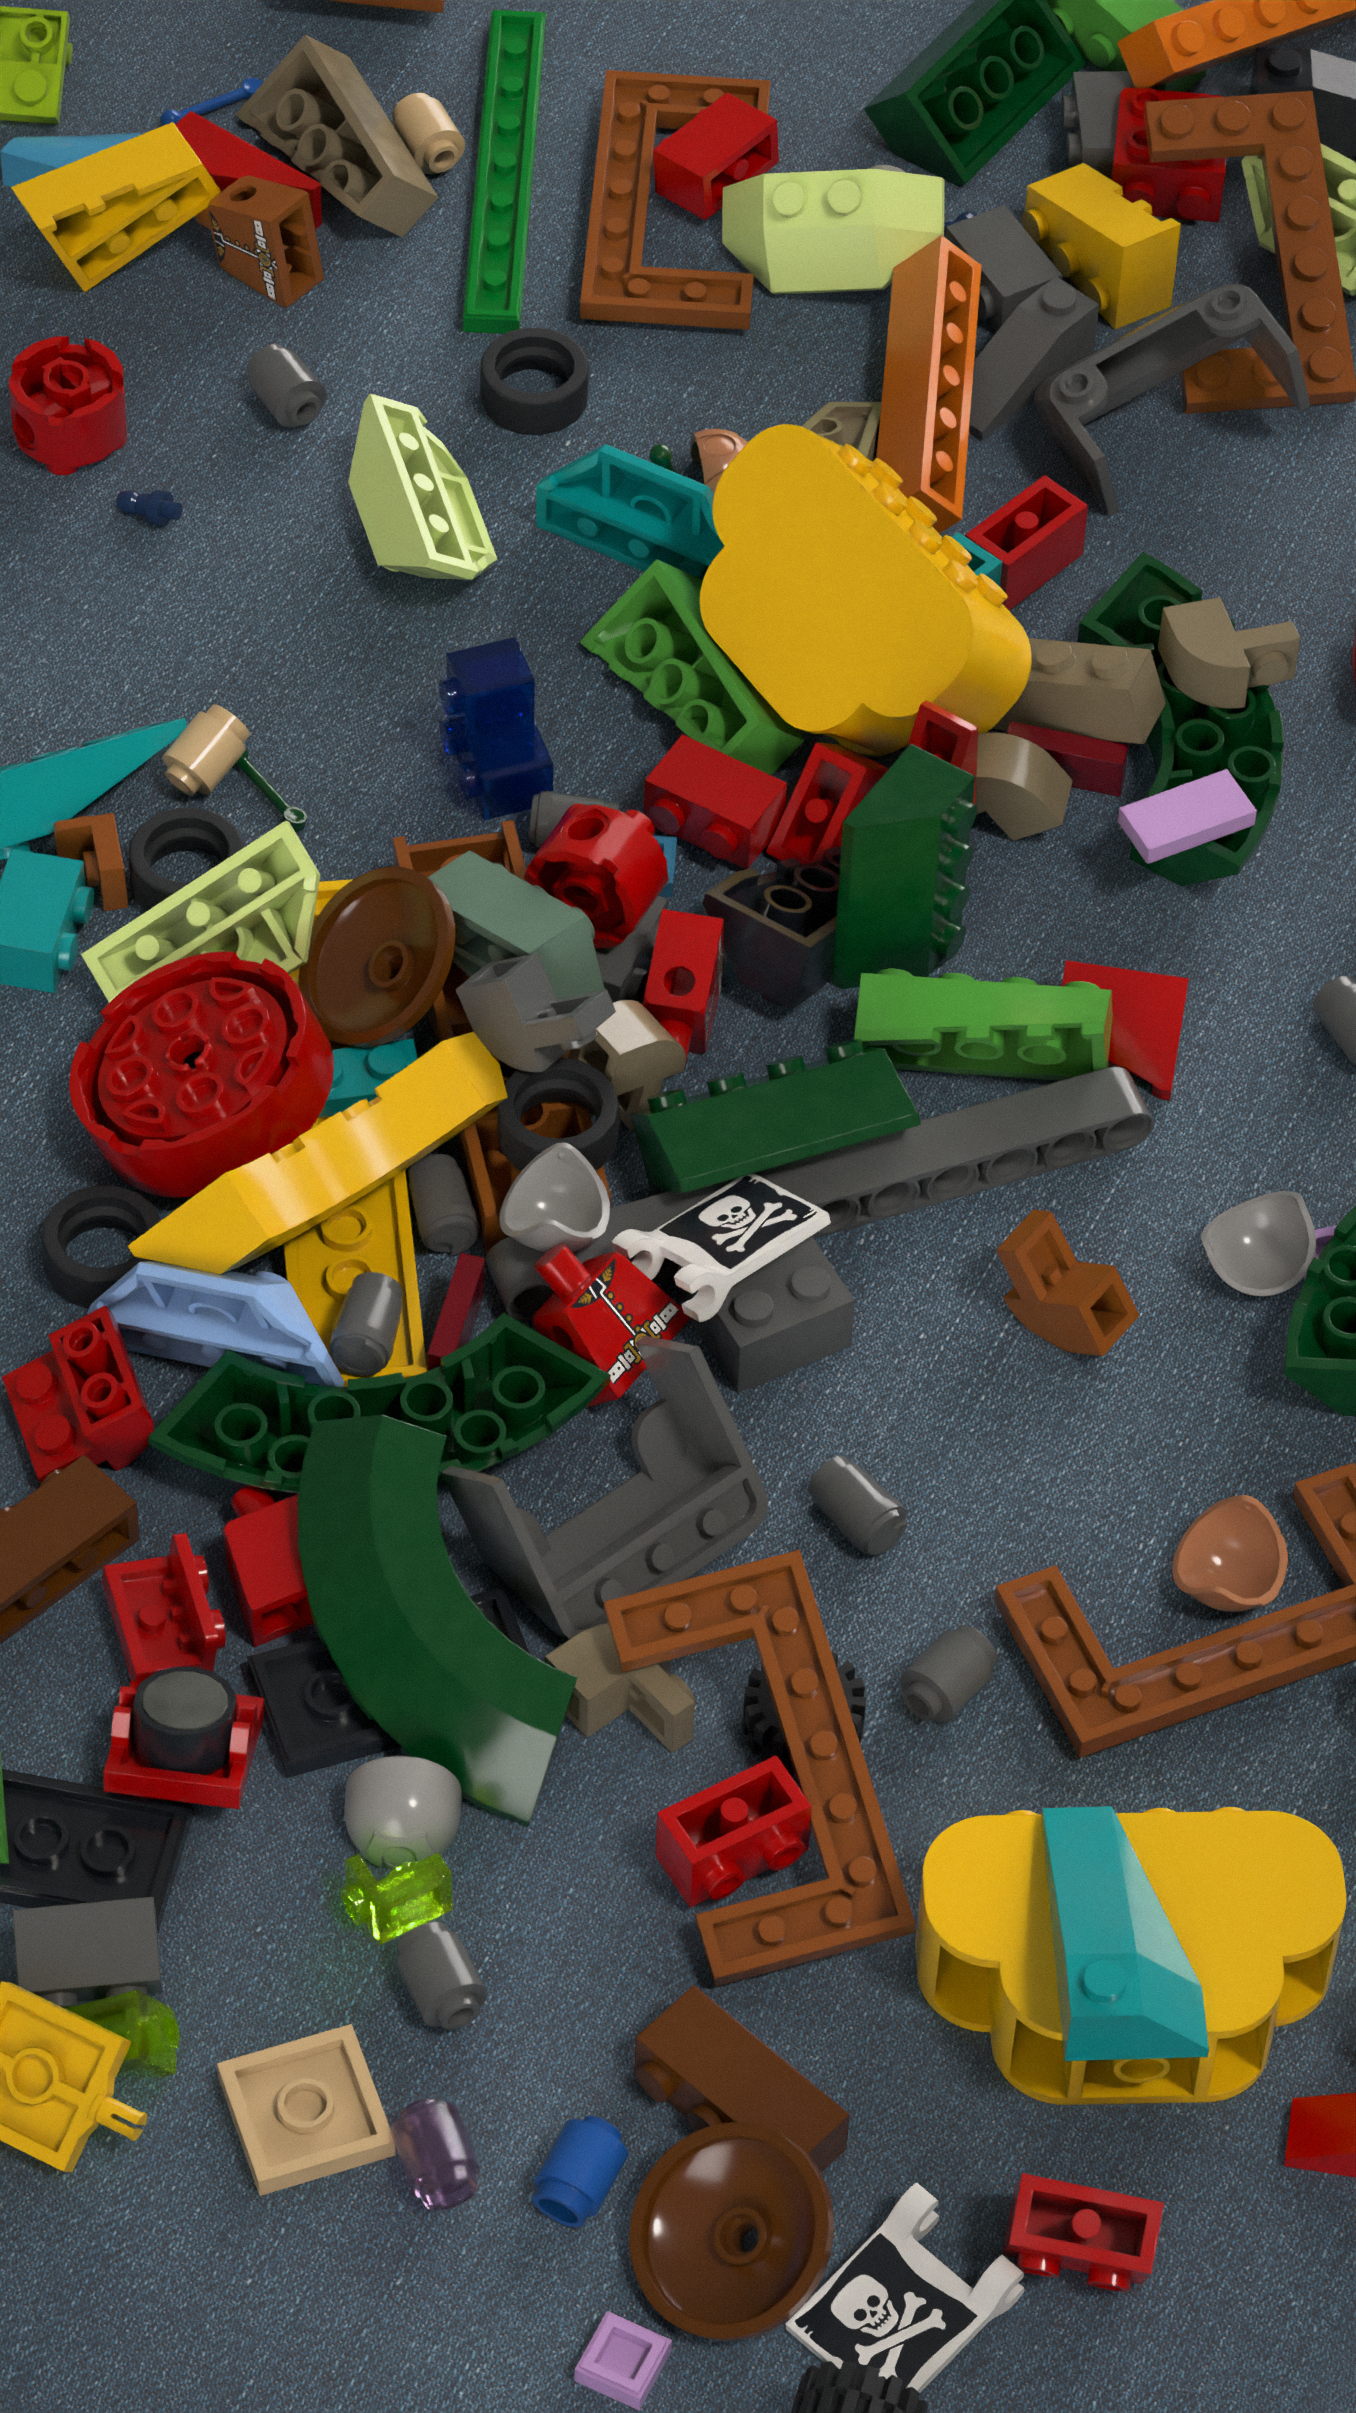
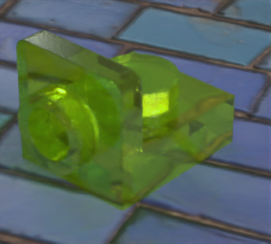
M438 1852L419 1862H405L394 1868L386 1878L376 1881L359 1854L345 1859L346 1886L340 1889L343 1904L353 1922L357 1926L366 1923L380 1945L453 1910L452 1872Z
M134 1990L66 2008V2010L132 2041L118 2074L138 2068H144L160 2077L176 2074V2049L180 2043V2030L174 2011L169 2006L139 1990Z

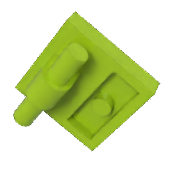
M0 6V120L59 125L65 65H71L73 55L72 43H68L70 28L68 11Z

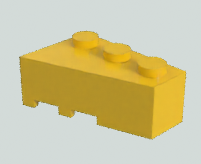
M173 122L11 187L84 293L206 209L210 200L221 193L198 156Z
M1082 163L1027 185L1022 224L1031 238L1052 258L1062 276L1068 277L1084 295L1099 304L1098 312L1116 330L1171 307L1181 224L1172 218L1161 222L1150 215L1152 214V206L1142 199L1131 203L1122 197V186L1087 164Z

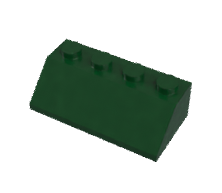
M975 0L897 75L864 110L893 154L959 187L966 184L1073 77V72H1078L1087 62L1046 0Z
M913 744L909 745L843 821L832 984L841 989L860 987L861 973L877 974L878 971L889 968L905 970L916 977H928L943 958L950 960L956 955L965 938L966 928L961 924L963 909L970 893L969 887L965 886L966 870L973 856V847L969 845L970 828L977 815V805L973 804L975 776Z
M854 1039L824 1048L827 1058L804 1064L802 1055L766 1064L768 1075L745 1081L744 1073L737 1072L707 1081L708 1092L687 1098L684 1089L671 1090L647 1098L649 1108L631 1113L649 1186L685 1193L921 1125L919 1113L885 1049L863 1048L862 1040Z

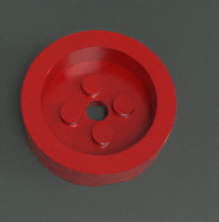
M222 951L194 955L164 965L138 979L120 992L100 1012L104 1022L93 1035L90 1042L80 1041L72 1061L69 1077V1091L75 1113L115 1174L128 1185L140 1191L163 1197L181 1198L195 1196L224 1173L248 1164L268 1153L272 1155L286 1145L293 1143L298 1136L310 1130L323 1110L330 1093L334 1074V1057L325 1031L299 987L283 968L268 959H264L262 963L240 960L236 952ZM203 1051L194 1061L196 1068L191 1069L188 1064H184V1059L187 1056Z

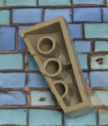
M306 34L235 114L243 122L261 133L260 136L271 145L288 155L291 161L301 170L317 179L323 188L357 216L402 238L439 198L350 57Z
M1028 638L1031 646V670L1027 684L1019 699L992 729L1008 730L1009 723L1012 721L1107 741L1144 744L1166 704L1151 649Z

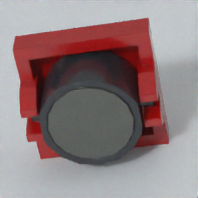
M172 1667L155 1672L142 1682L131 1681L129 1687L121 1686L119 1706H115L113 1711L111 1748L103 1771V1792L239 1809L264 1720V1698L235 1694L227 1680L212 1671L198 1667Z

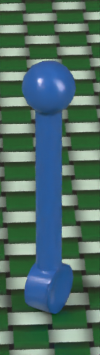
M248 78L242 82V88L178 112L173 109L166 110L160 117L161 126L171 122L176 124L190 111L202 115L244 98L248 100L262 85V81L256 78Z

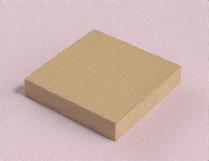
M352 2024L217 2063L218 2079L259 2196L395 2156V2140Z

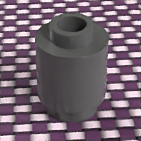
M271 344L258 350L250 359L247 366L249 385L282 426L291 428L312 422L319 415L326 400V390L295 351L284 348L279 344Z
M960 1625L954 1631H944L901 1674L902 1697L906 1706L914 1715L922 1720H933L939 1723L950 1722L992 1679L993 1668L998 1663V1655L994 1646L985 1635L968 1625Z
M442 1922L425 1923L407 1932L399 1940L396 1947L399 1955L397 1968L425 2024L431 2027H443L447 2030H454L472 2022L479 2015L480 2007L487 1998V1989L460 1936L455 1932L449 1931L446 1924Z

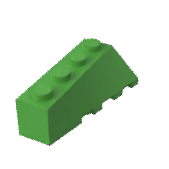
M656 559L579 642L590 652L599 655L609 664L608 667L620 678L629 681L644 694L643 697L656 709L664 711L676 722L675 725L690 738L772 775L805 741L797 728L788 724L774 710L707 632L700 613V590L703 582L701 578Z
M893 968L880 970L877 974L861 973L854 1039H861L863 1048L885 1049L895 1069L1062 1081L1108 1068L1113 1017L1112 991L1100 989L1095 984L1083 981L1069 982L1062 987L1038 985L1035 981L1022 977H1010L1001 982L976 981L973 977L962 973H946L939 978L916 977L905 970Z

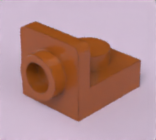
M114 813L81 816L75 819L55 822L53 828L57 856L84 862L87 886L91 888L100 887L104 911L128 908L125 871Z

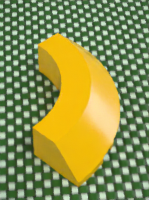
M474 1032L440 1042L406 1068L376 1087L374 1092L378 1097L370 1102L367 1099H363L343 1112L336 1113L298 1136L293 1143L286 1145L272 1155L268 1153L248 1164L224 1173L130 1243L128 1248L134 1257L219 1275L262 1256L321 1223L379 1187L507 1099L508 1096L498 1058L486 1049Z

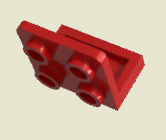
M1128 87L1123 89L1120 93L1111 179L1122 186V197L1131 203L1141 199L1152 206V214L1150 215L1155 217L1219 223L1227 158L1150 163L1143 112L1145 102L1225 96L1155 90L1151 88Z

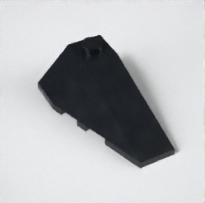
M1256 48L1250 95L1313 91L1320 143L1347 158L1354 157L1356 160V62L1312 49Z
M841 846L826 849L822 860L804 865L795 858L779 861L776 872L764 875L758 874L753 868L735 872L705 893L702 904L708 916L724 919V950L739 982L759 992L765 1000L772 1004L786 1006L792 1010L823 988L833 976Z

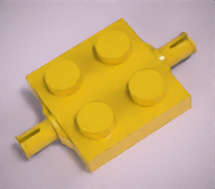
M1 1981L0 2140L63 2172H73L89 2135L99 2124L128 2137L131 2141H136L143 2130L120 2119L119 2116L136 2125L145 2126L148 2118L147 2113L140 2112L112 2098L115 2078L132 2041L11 1982Z

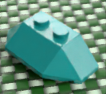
M607 444L542 478L536 486V527L643 572L658 559L701 578L703 581L711 562L725 546L714 526L712 514L714 492L709 486Z

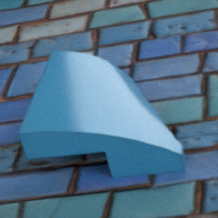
M142 133L15 137L0 151L3 185L15 186L142 135Z

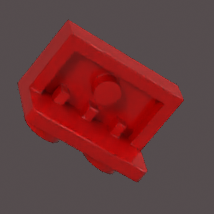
M186 1533L172 1535L169 1556L104 1566L102 1585L131 1681L142 1682L155 1672L172 1667H198L213 1672L217 1649L225 1647V1626L220 1610L218 1608L210 1609L206 1598V1594L209 1591L207 1566L202 1555L193 1556Z

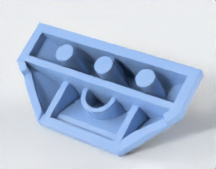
M157 1261L139 1262L90 1305L87 1312L88 1315L106 1305L113 1313L126 1349L129 1351L212 1367L229 1349L250 1361L269 1368L305 1376L306 1384L343 1387L345 1383L292 1285L285 1278L271 1272L260 1271L253 1276L228 1271L219 1275Z

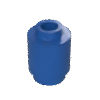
M585 2116L583 2120H567L534 2179L537 2188L533 2196L534 2205L552 2220L575 2228L582 2227L587 2217L597 2215L628 2158V2151L621 2142L622 2135L620 2131L609 2122L595 2116Z

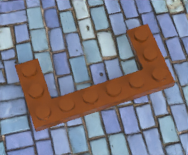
M606 70L580 298V319L750 330L754 274L642 266L656 128L680 129L692 120L699 111L710 106L726 92L769 115L771 80Z
M1313 91L1145 102L1143 116L1150 163L1261 155L1287 335L1299 352L1310 405L1354 402L1356 398V379ZM1252 347L1221 349L1179 372L1185 414L1296 406Z
M1354 1462L1295 1482L1292 1495L1294 1502L1343 1583L1344 1588L1117 1668L1112 1667L1057 1565L996 1586L994 1602L1079 1758L1356 1660V1465Z
M800 1549L604 1601V1612L622 1673L753 1638L798 1786L812 1806L810 1826L826 1879L696 1914V1925L714 1987L915 1933L916 1923Z

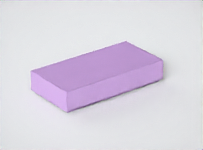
M1225 769L1120 807L1118 823L1145 862L1149 864L1255 825L1257 810L1230 772Z

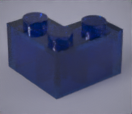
M516 637L446 653L447 679L439 681V693L444 711L447 714V720L439 722V731L447 756L456 755L460 763L458 764V777L465 798L467 800L475 798L484 821L532 809L533 795L540 794L541 791H553L554 764L534 721L535 679Z

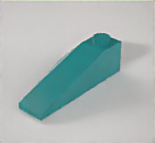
M180 718L149 724L82 743L83 747L81 748L75 746L29 757V763L24 761L0 767V860L7 859L11 849L30 852L29 840L51 834L54 831L53 824L55 822L71 819L179 737L187 727L186 719Z
M1113 1807L1042 1808L1041 1818L1064 2060L1208 2057L1209 2046L1202 1986Z

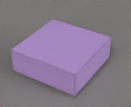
M607 2311L575 2368L574 2381L640 2411L672 2352V2340Z

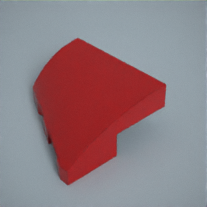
M1066 960L1062 987L1069 982L1083 981L1095 984L1100 989L1112 991L1113 1017L1108 1068H1125L1153 1084L1151 1095L1158 1099L1170 1101L1189 978Z

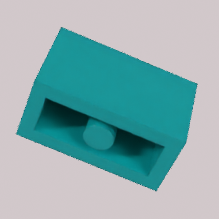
M11 849L0 880V984L56 993L63 970L71 971L73 969L78 951V935L76 931L79 923L87 924L89 922L94 902L93 888L85 887L83 861Z

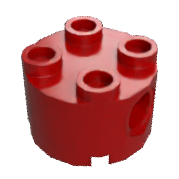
M55 336L33 343L16 356L11 365L12 375L9 378V396L13 437L24 453L36 461L44 463L47 470L52 474L70 475L76 472L79 467L103 460L113 451L121 449L126 444L127 423L123 366L112 350L98 341L84 338L83 346L70 344L69 336Z
M573 804L567 809L536 852L525 871L524 881L531 885L540 886L549 895L570 907L581 909L593 924L595 930L594 947L614 948L623 943L627 936L634 932L666 886L669 876L667 859L658 841L653 837L655 828L652 821L646 815L636 810L621 812L601 805Z

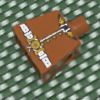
M249 175L243 176L210 200L208 207L195 216L199 225L212 231L217 261L221 268L286 309L324 279L309 194L304 190Z

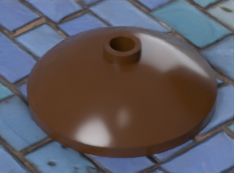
M388 866L368 871L353 879L341 888L325 905L312 927L308 961L299 969V989L328 1039L346 1047L371 1048L383 1045L408 1031L432 1007L447 980L455 947L454 917L445 894L431 879L415 870L399 866Z
M744 2122L722 2123L705 2127L673 2145L650 2170L638 2192L632 2211L629 2232L631 2262L636 2279L647 2300L655 2310L667 2321L688 2333L717 2341H736L759 2336L778 2327L792 2317L806 2303L818 2286L825 2272L833 2244L834 2213L827 2184L815 2162L798 2144L786 2136L769 2128ZM757 2229L758 2242L752 2250L746 2252L743 2246L744 2238L749 2231Z

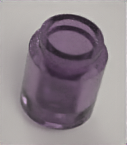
M435 2098L421 2099L405 2107L401 2112L400 2118L392 2126L391 2134L412 2193L416 2197L422 2198L425 2207L431 2210L450 2209L466 2202L478 2190L476 2177L479 2174L480 2168L458 2108L454 2104L440 2102Z

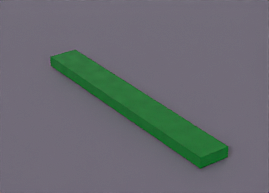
M492 10L463 313V332L505 334L510 331L519 330L521 326L546 33V12Z

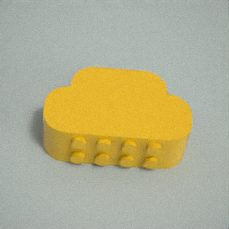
M792 424L776 425L760 432L743 447L724 470L715 489L712 505L713 522L716 532L725 546L708 567L700 590V613L707 632L788 724L808 733L824 734L832 737L841 745L859 754L882 756L895 752L909 743L920 704L926 700L977 726L978 734L987 733L1019 699L1027 684L1031 670V646L1029 639L1019 621L1002 604L1008 598L1006 593L988 576L982 573L977 576L967 565L972 560L970 553L949 535H944L942 538L932 527L937 521L936 516L915 497L910 496L907 499L898 489L903 482L902 479L885 462L878 458H875L872 462L850 444L846 443L844 446H841L804 427Z
M1223 1807L1212 1812H1176L1168 1808H1154L1143 1813H1116L1202 1986L1209 2046L1208 2057L1065 2061L1041 1814L1027 1810H1017L1005 1815L971 1817L951 1825L933 1841L927 1851L923 1865L915 1939L916 1969L920 1989L929 2005L947 2021L972 2031L990 2032L992 2053L1003 2076L1020 2092L1038 2101L1057 2105L1216 2102L1234 2097L1248 2089L1262 2074L1268 2061L1274 2028L1294 2023L1309 2015L1322 2002L1328 1991L1346 1910V1888L1340 1855L1333 1842L1321 1829L1293 1814L1279 1811H1245L1238 1807Z

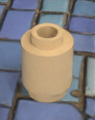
M413 93L399 101L392 114L393 126L422 172L425 174H438L451 169L461 158L465 149V141L440 101L425 93Z
M213 704L206 713L198 712L162 757L168 767L165 772L166 778L176 788L189 796H193L197 791L210 795L245 752L246 748L243 743L250 736L249 730L235 715L219 705Z

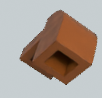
M1033 1209L996 1249L1014 1284V1287L1003 1297L1006 1304L1027 1329L1061 1350L1104 1356L1140 1316L1115 1265L1078 1262L1052 1211Z

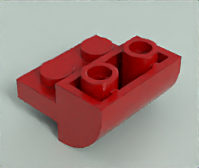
M105 1305L49 1334L48 1336L53 1347L52 1351L2 1376L35 1473L41 1483L51 1472L60 1468L65 1469L83 1455L88 1457L95 1465L107 1460L116 1471H119L134 1461L148 1446V1436L154 1431L150 1411L113 1313Z

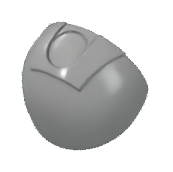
M563 1142L556 1143L537 1155L517 1176L503 1201L500 1212V1227L509 1237L541 1252L546 1253L560 1243H565L571 1252L582 1251L597 1242L607 1230L606 1227L610 1216V1200L603 1181L599 1178L589 1161L572 1145Z
M1278 1191L1265 1194L1232 1207L1214 1218L1201 1233V1240L1207 1256L1220 1278L1232 1288L1253 1296L1276 1295L1295 1286L1306 1275L1316 1250V1234L1308 1208L1302 1195L1292 1191Z
M391 1756L369 1761L356 1768L348 1777L344 1806L346 1827L351 1840L359 1849L360 1855L369 1862L382 1868L399 1870L419 1869L441 1858L442 1853L454 1841L461 1823L462 1790L458 1779L445 1767L426 1759L409 1756Z

